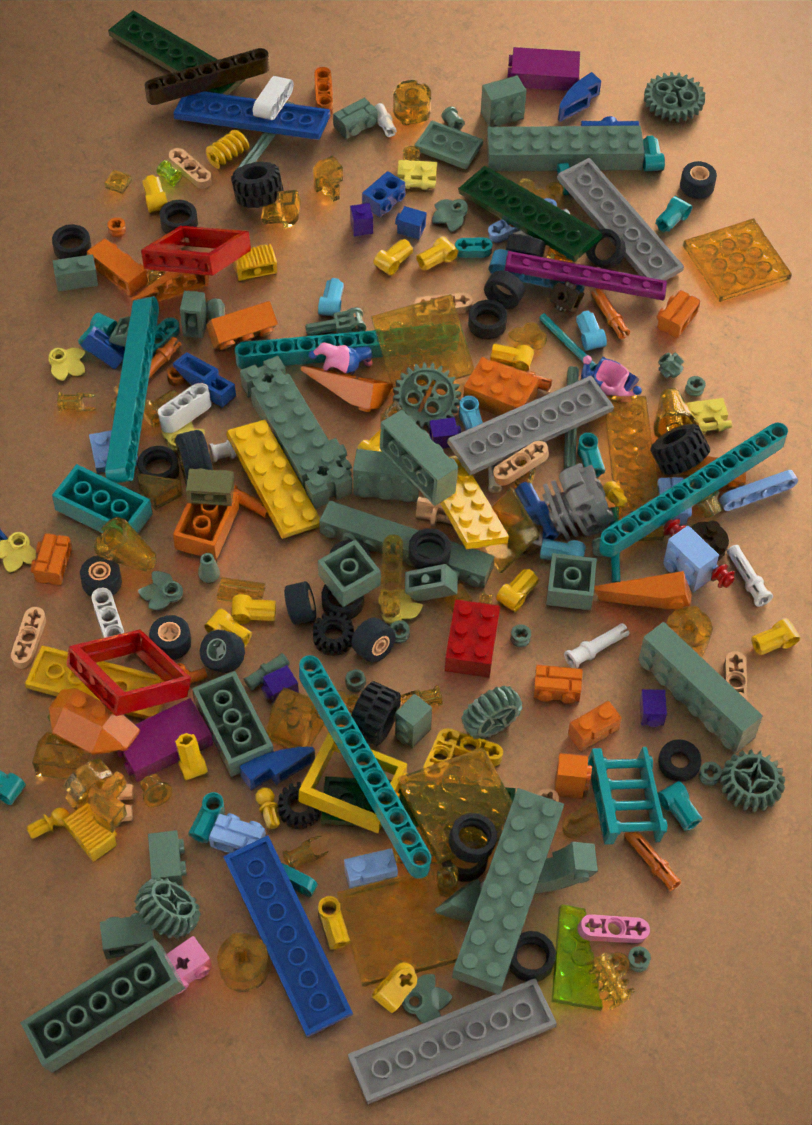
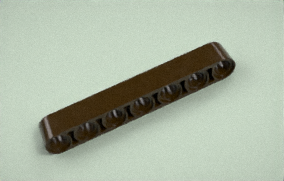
M257 48L150 79L145 82L147 102L151 105H158L265 74L270 69L269 53L264 48Z

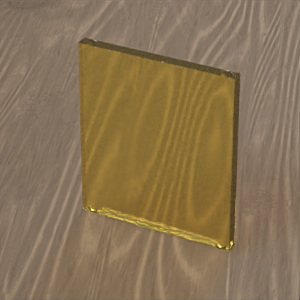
M510 488L492 506L509 536L508 543L486 546L488 553L494 556V564L499 573H503L540 536L514 488Z

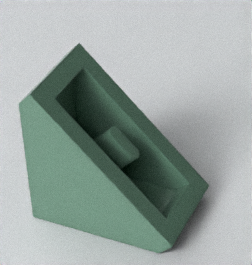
M478 878L462 886L435 909L437 914L464 923L471 920L480 896V881Z

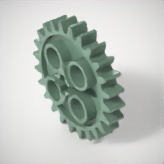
M670 72V76L663 73L662 77L656 75V80L651 78L650 83H647L644 101L646 102V107H650V112L655 111V116L662 115L661 119L668 117L669 121H671L672 118H675L679 122V119L682 118L686 121L687 116L693 119L694 114L699 115V111L703 110L706 94L703 92L704 87H699L700 82H694V77L687 79V74L682 77L680 72H678L677 76L673 72Z
M423 362L422 368L415 364L414 371L408 367L406 370L407 375L401 373V380H396L395 383L398 387L393 389V393L397 394L393 396V401L397 402L394 408L401 409L407 415L412 416L415 423H418L421 429L424 425H427L429 430L430 420L453 418V413L458 412L459 408L457 406L460 405L461 401L457 399L461 396V392L456 391L460 385L453 384L456 377L449 378V370L444 373L441 372L442 366L434 369V363L431 364L430 368H427L425 362ZM424 380L427 385L420 386L417 384V381ZM432 381H435L436 383L431 390L430 397H428L422 412H418V409L420 408L423 402L424 396H426ZM443 389L446 394L439 395L436 390ZM415 398L417 399L418 403L411 404L409 403L408 399ZM432 406L436 408L437 412L430 413L427 408Z

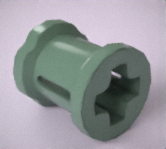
M448 107L442 112L441 117L448 123L449 127L461 130L465 125V121L458 116V111L455 107Z

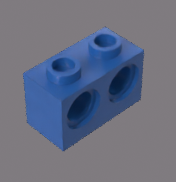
M387 171L362 192V204L370 203L372 213L379 218L382 217L396 203L404 199L406 195L405 182Z

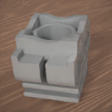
M579 463L563 470L559 474V480L564 492H561L555 480L551 481L556 494L554 496L547 483L543 485L545 494L542 496L545 504H549L548 507L551 511L549 516L552 523L556 525L558 533H563L566 540L571 539L566 527L567 525H569L575 537L579 536L574 522H577L585 536H590L603 532L609 527L608 523L615 521L613 512L608 507L605 499L603 486L600 480L596 478L592 465L583 468L582 464Z

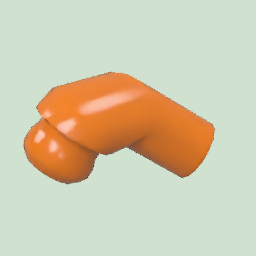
M177 664L191 677L190 684L208 678L205 668L191 672L186 669L184 664Z

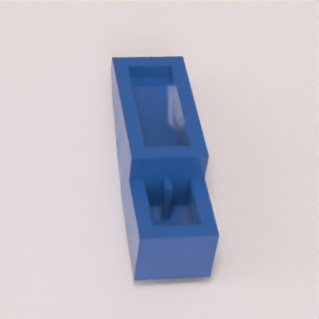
M593 72L581 78L568 90L559 106V122L590 107V100L600 95L601 80Z
M188 352L173 363V367L189 384H206L211 401L223 408L236 397L235 384L219 376V371L214 366Z
M295 747L264 754L240 766L241 778L251 791L270 779L278 785L313 763L315 760V749L313 747Z

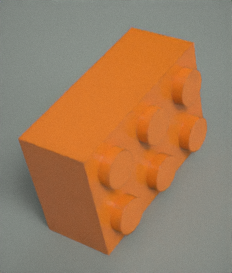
M267 301L211 319L206 324V328L213 348L219 347L220 350H225L232 347L237 341L239 343L251 341L255 335H258L259 338L269 335L274 331L273 328L278 325L271 302Z
M482 357L464 385L463 397H475L479 402V409L500 416L534 401L538 393L539 379Z
M233 492L232 506L187 503L173 533L175 549L198 556L210 553L217 561L239 510L238 493Z

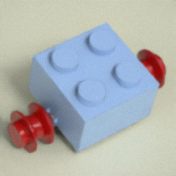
M680 519L669 520L663 528L664 536L671 535V538L668 539L663 561L665 568L671 573L684 571L690 590L693 593L710 580H718V588L729 587L735 580V572H728L727 564L716 565L719 554L691 527L686 525L680 527Z

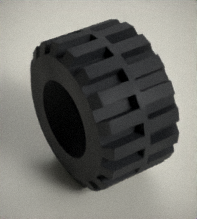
M263 161L249 163L239 167L231 176L235 199L243 207H265L275 203V201L283 196L284 190L280 170L274 163Z
M687 424L676 427L660 436L652 444L650 451L661 472L664 475H674L685 472L701 463L710 453V447L699 425Z
M375 681L368 684L362 691L351 716L366 742L378 746L387 737L395 722L396 711L400 708L401 694Z

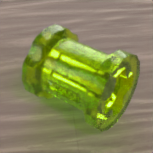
M168 160L161 162L157 167V174L164 177L170 186L176 185L182 178L181 171L175 170Z

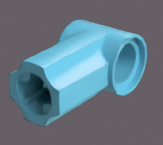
M331 278V280L326 282L323 297L321 296L319 299L318 315L334 317L333 313L341 311L344 283L339 279Z
M583 311L576 317V322L582 334L581 339L584 350L588 351L606 347L605 331L599 328L593 313Z
M465 396L460 401L459 418L463 422L465 431L483 423L478 409L479 402L473 396Z
M543 539L540 558L551 560L552 553L584 557L586 545L577 540L563 543Z

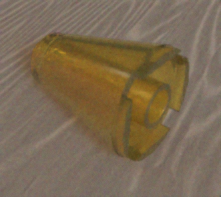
M667 388L660 394L653 427L654 434L658 438L676 427L687 424L696 425V420L680 391L675 388Z
M115 517L101 528L104 532L100 538L96 537L94 544L95 553L99 557L144 572L155 566L156 553L127 520Z

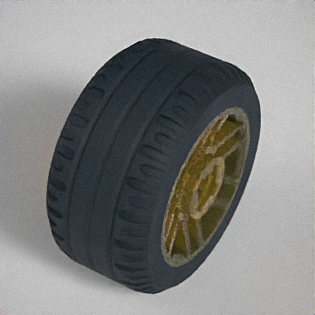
M194 430L180 433L176 436L178 458L187 486L189 469L203 468L213 470L211 458L202 431Z

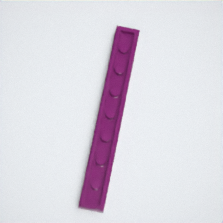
M508 251L504 271L561 282L569 281L577 285L662 301L665 299L667 281L517 252Z

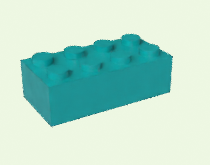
M78 464L75 465L52 494L56 511L127 546L131 544L153 515L150 499Z

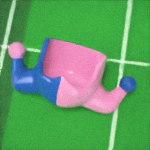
M321 343L314 351L312 350L308 354L309 358L313 360L317 355H325L326 359L323 365V370L325 371L335 367L345 374L349 372L354 374L361 361L364 360L366 367H370L373 364L372 350L368 346L353 349L346 345L334 346L329 343Z
M590 356L583 358L584 365L581 379L592 376L606 396H613L619 401L627 403L633 397L642 393V389L639 386H635L630 392L625 390L624 385L629 376V371L620 363L611 359H601L595 371H591L590 363L592 358Z

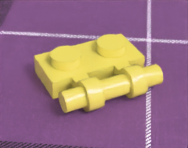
M398 160L397 177L405 182V189H410V187L422 188V190H428V188L435 189L437 162Z
M723 398L682 403L681 409L686 425H699L703 434H706L707 431L716 430V432H722L724 429L732 428V421L727 420L728 411Z

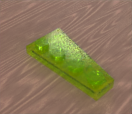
M561 904L558 914L551 1002L601 1011L603 1004L598 991L599 982L598 976L595 974L594 954L591 951L590 941L583 939L577 930L579 922L586 916V909Z

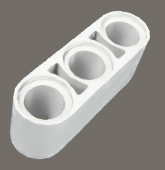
M273 76L255 101L253 115L274 120L292 94L293 80Z
M197 383L192 385L158 409L163 432L174 433L211 407L209 389L206 384Z
M107 588L96 589L92 593V602L103 638L124 633L112 593Z

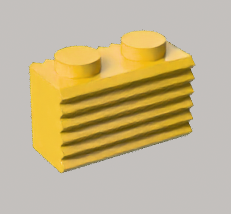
M271 244L253 247L250 252L233 262L238 281L278 273L277 261Z
M85 803L65 817L63 822L67 831L89 858L95 862L117 846L115 839L117 833L110 824L105 825L101 820L103 816L96 807L91 808L88 803Z

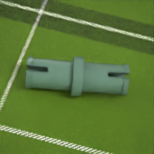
M280 653L279 656L267 664H261L260 668L244 678V681L249 689L253 691L254 688L263 683V676L286 665L289 666L290 663L286 656Z

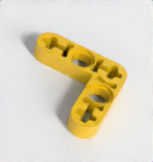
M442 729L438 733L423 766L422 781L428 786L440 784L453 755L490 767L498 766L502 762L503 749L496 743L481 738L474 739L471 735L454 729ZM467 744H471L475 746L476 749L470 751L465 749L464 746ZM443 754L446 756V759L438 760L434 755ZM433 767L437 768L436 773L433 776H431L430 774L433 771Z

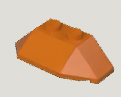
M77 688L62 689L49 707L53 735L92 755L128 750L140 733V729L124 715L115 716L100 700Z

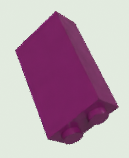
M513 47V55H509L508 66H512V68H508L507 78L518 75L525 88L568 91L579 81L580 51Z
M189 698L135 724L140 729V733L128 750H118L115 752L119 758L123 756L125 760L123 765L128 776L133 775L136 782H139L180 761L175 743L179 735L185 733L194 734L200 751L212 746L213 739L209 728L193 701Z

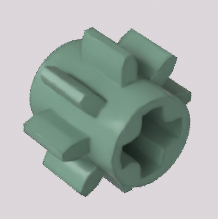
M676 352L673 355L666 353L658 361L660 365L658 370L665 378L669 376L675 378L683 371L684 367L681 364L684 363V360Z

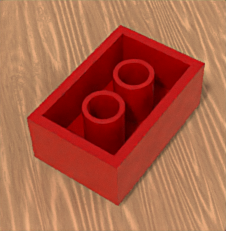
M455 599L445 657V672L490 678L500 606Z

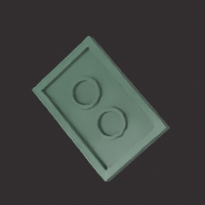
M432 120L415 143V151L467 169L483 146V139Z

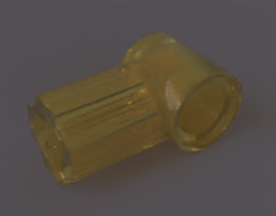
M174 389L155 401L151 399L146 400L143 418L152 427L160 426L158 409L178 396L179 393Z

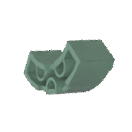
M571 842L566 847L552 852L553 857L547 858L535 894L555 891L589 881V878L598 872L595 844Z

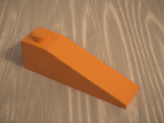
M167 272L131 299V309L133 301L154 296L159 303L183 295L184 291H195L209 285V275Z
M301 366L302 372L351 405L359 406L358 410L371 412V409H379L393 388V383L360 377L356 379V375L339 373L338 375V372L334 370L325 371L319 367Z
M684 571L594 586L599 601L661 609H681L685 606H690L692 593Z

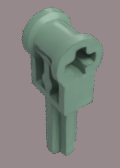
M358 307L333 313L334 319L305 325L307 335L337 331V334L361 332L367 328L362 319L363 311Z

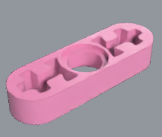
M586 915L577 927L579 935L589 941L638 944L643 942L650 933L648 923L644 919L634 917ZM588 923H590L592 928H595L593 932H590V929L585 927ZM613 923L617 925L620 933L618 935L610 933L608 924ZM635 926H637L639 931H642L640 935L637 934V931L632 930Z

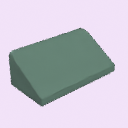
M130 316L119 319L109 339L111 343L126 346Z

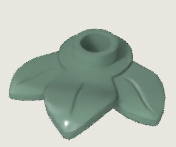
M462 199L438 201L434 205L437 211L433 214L432 223H447L450 232L457 230L463 224V217L467 214V203Z
M153 571V584L138 590V593L144 600L150 601L149 609L152 610L166 608L169 603L176 602L183 596L182 586L173 581L170 574L161 571Z
M426 974L419 977L415 988L412 989L402 1002L405 1011L410 1014H416L421 1023L441 1017L438 1010L444 1008L452 999V995L448 991L435 987L436 978L434 974ZM411 997L419 999L417 1006L410 1004L409 1000Z

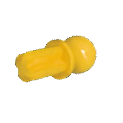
M614 481L606 482L603 489L607 499L617 507H625L627 498L624 496L622 488Z
M263 787L256 793V801L261 805L259 812L264 816L266 827L268 829H276L279 827L280 820L277 813L278 804L274 802L275 794L270 788Z
M58 807L52 811L50 817L44 814L43 818L27 825V832L31 838H36L49 830L53 832L52 826H64L63 819L70 815L67 809Z

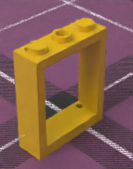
M328 732L299 789V802L378 834L382 825L376 814L315 790L333 753L341 754L331 734ZM354 743L348 744L349 746H356ZM371 749L382 770L394 775L390 784L398 798H400L399 789L400 787L405 788L410 775L407 773L408 764ZM388 801L381 802L385 805L390 804Z

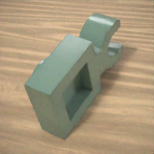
M336 438L329 440L341 460V467L345 466L349 475H352L350 471L352 466L346 459L347 451L343 444L340 445Z

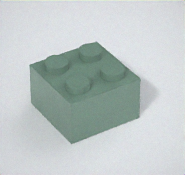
M518 75L482 85L481 115L488 127H496L524 119L527 91Z
M356 539L318 560L319 577L343 607L381 586L380 569Z
M552 553L546 605L591 610L597 558Z

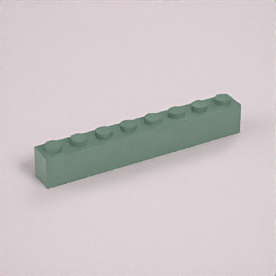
M329 501L319 520L320 533L326 537H334L339 540L356 539L365 544L370 552L375 551L384 554L388 558H395L413 566L408 557L409 541L413 534L419 530ZM450 541L451 553L447 566L458 574V580L466 582L470 586L484 589L493 570L494 556L476 549L466 550L464 545ZM427 542L419 545L416 552L424 558L432 559L439 557L443 553V549L438 544Z

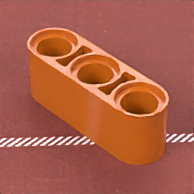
M319 67L314 72L316 107L330 109L331 118L333 116L331 70L327 67Z

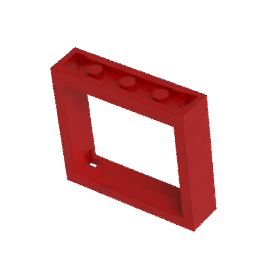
M179 226L141 249L144 269L213 276L251 251L249 231ZM184 246L211 248L214 250L207 253L180 249Z
M141 629L72 645L68 649L66 666L115 716L188 697L191 677ZM135 653L164 682L124 692L96 663Z

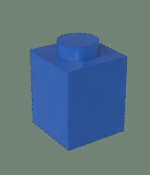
M404 206L402 212L398 213L395 219L397 233L420 240L426 227L427 212Z

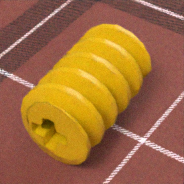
M232 130L212 145H209L206 148V156L213 167L220 169V165H226V161H232V157H238V153L243 154L244 150H249L250 146L241 132Z

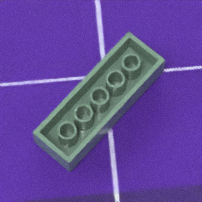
M662 622L643 637L638 659L641 666L649 670L661 685H665L672 692L676 700L686 705L689 712L693 716L698 717L708 731L715 733L726 748L731 749L736 754L755 739L763 715L665 622Z
M154 938L20 1023L42 1067L53 1073L186 988L164 948Z

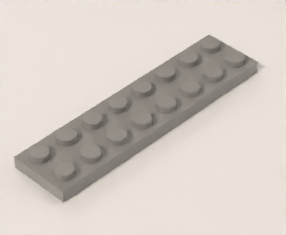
M590 158L558 173L557 179L596 225L600 229H612L623 238L626 246L624 257L640 276L666 281L683 271V264ZM608 238L616 247V242L612 238Z
M589 376L448 438L447 443L470 476L508 459L535 441L546 442L612 412L614 406L594 378Z
M532 979L502 991L500 995L495 994L349 1053L348 1059L368 1105L555 1028L557 1023L536 979Z

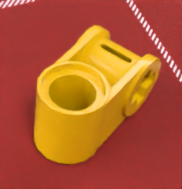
M406 962L397 964L389 975L378 984L371 995L374 1000L390 1013L395 1012L400 1007L406 996L417 984V975L413 966ZM403 974L406 976L409 974L410 978L408 980L406 978H403L401 980L400 975Z

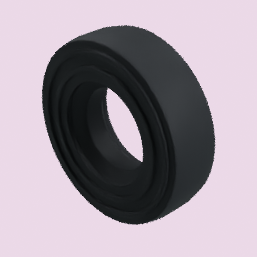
M677 739L663 746L658 762L660 770L667 778L684 782L696 776L700 770L702 759L698 748L694 744L686 740ZM676 753H682L689 759V764L684 768H678L672 764L671 757Z

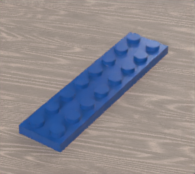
M204 91L181 98L173 113L174 119L315 140H320L331 116L330 109L285 103L276 118L268 120L253 115V106L257 99Z
M267 835L223 856L307 1038L352 1016L353 1012L269 836Z

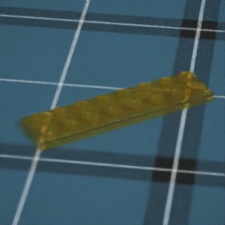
M607 396L614 406L613 411L605 415L612 481L622 488L624 496L627 498L625 507L621 508L615 505L617 522L659 496L655 461L650 451L652 437L646 396ZM663 525L639 541H663Z

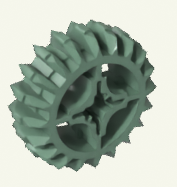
M510 686L495 687L493 690H488L485 694H481L479 698L474 699V702L468 705V709L464 710V714L461 717L464 729L474 739H484L485 737L489 738L492 735H496L510 726L516 720V717L520 715V711L523 708L521 698Z
M752 749L749 750L748 755L743 750L739 752L738 756L733 754L731 759L725 762L720 783L723 785V793H729L727 796L728 801L734 799L735 807L741 804L744 811L748 807H751L753 812L757 811L758 807L762 811L766 810L767 806L772 808L775 802L780 800L781 794L785 789V785H783L785 777L782 776L783 768H777L778 760L771 762L770 755L763 757L762 751L754 754ZM754 775V776H755V777H754V781H755V782H754L753 786H751V782H752L751 779H752V776Z
M160 877L156 879L151 878L138 890L139 893L134 901L136 903L135 909L139 912L138 916L145 920L144 924L150 925L152 930L155 929L160 935L166 934L168 938L173 936L176 939H179L181 936L185 937L191 930H194L201 913L199 912L200 906L195 903L197 899L190 896V891H186L183 886L177 885L176 881L170 882L168 878L162 880Z

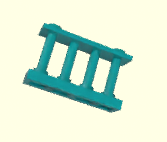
M642 747L637 759L609 760L603 757L602 748H592L588 757V765L592 766L591 782L604 845L614 844L621 832L653 831L655 843L660 842L667 832L668 825L667 820L662 815L652 771L653 758L649 756L647 747ZM639 768L641 779L611 780L607 777L606 771L607 769ZM644 789L646 800L615 801V799H612L611 791ZM648 810L650 821L620 823L616 819L615 813L616 811Z

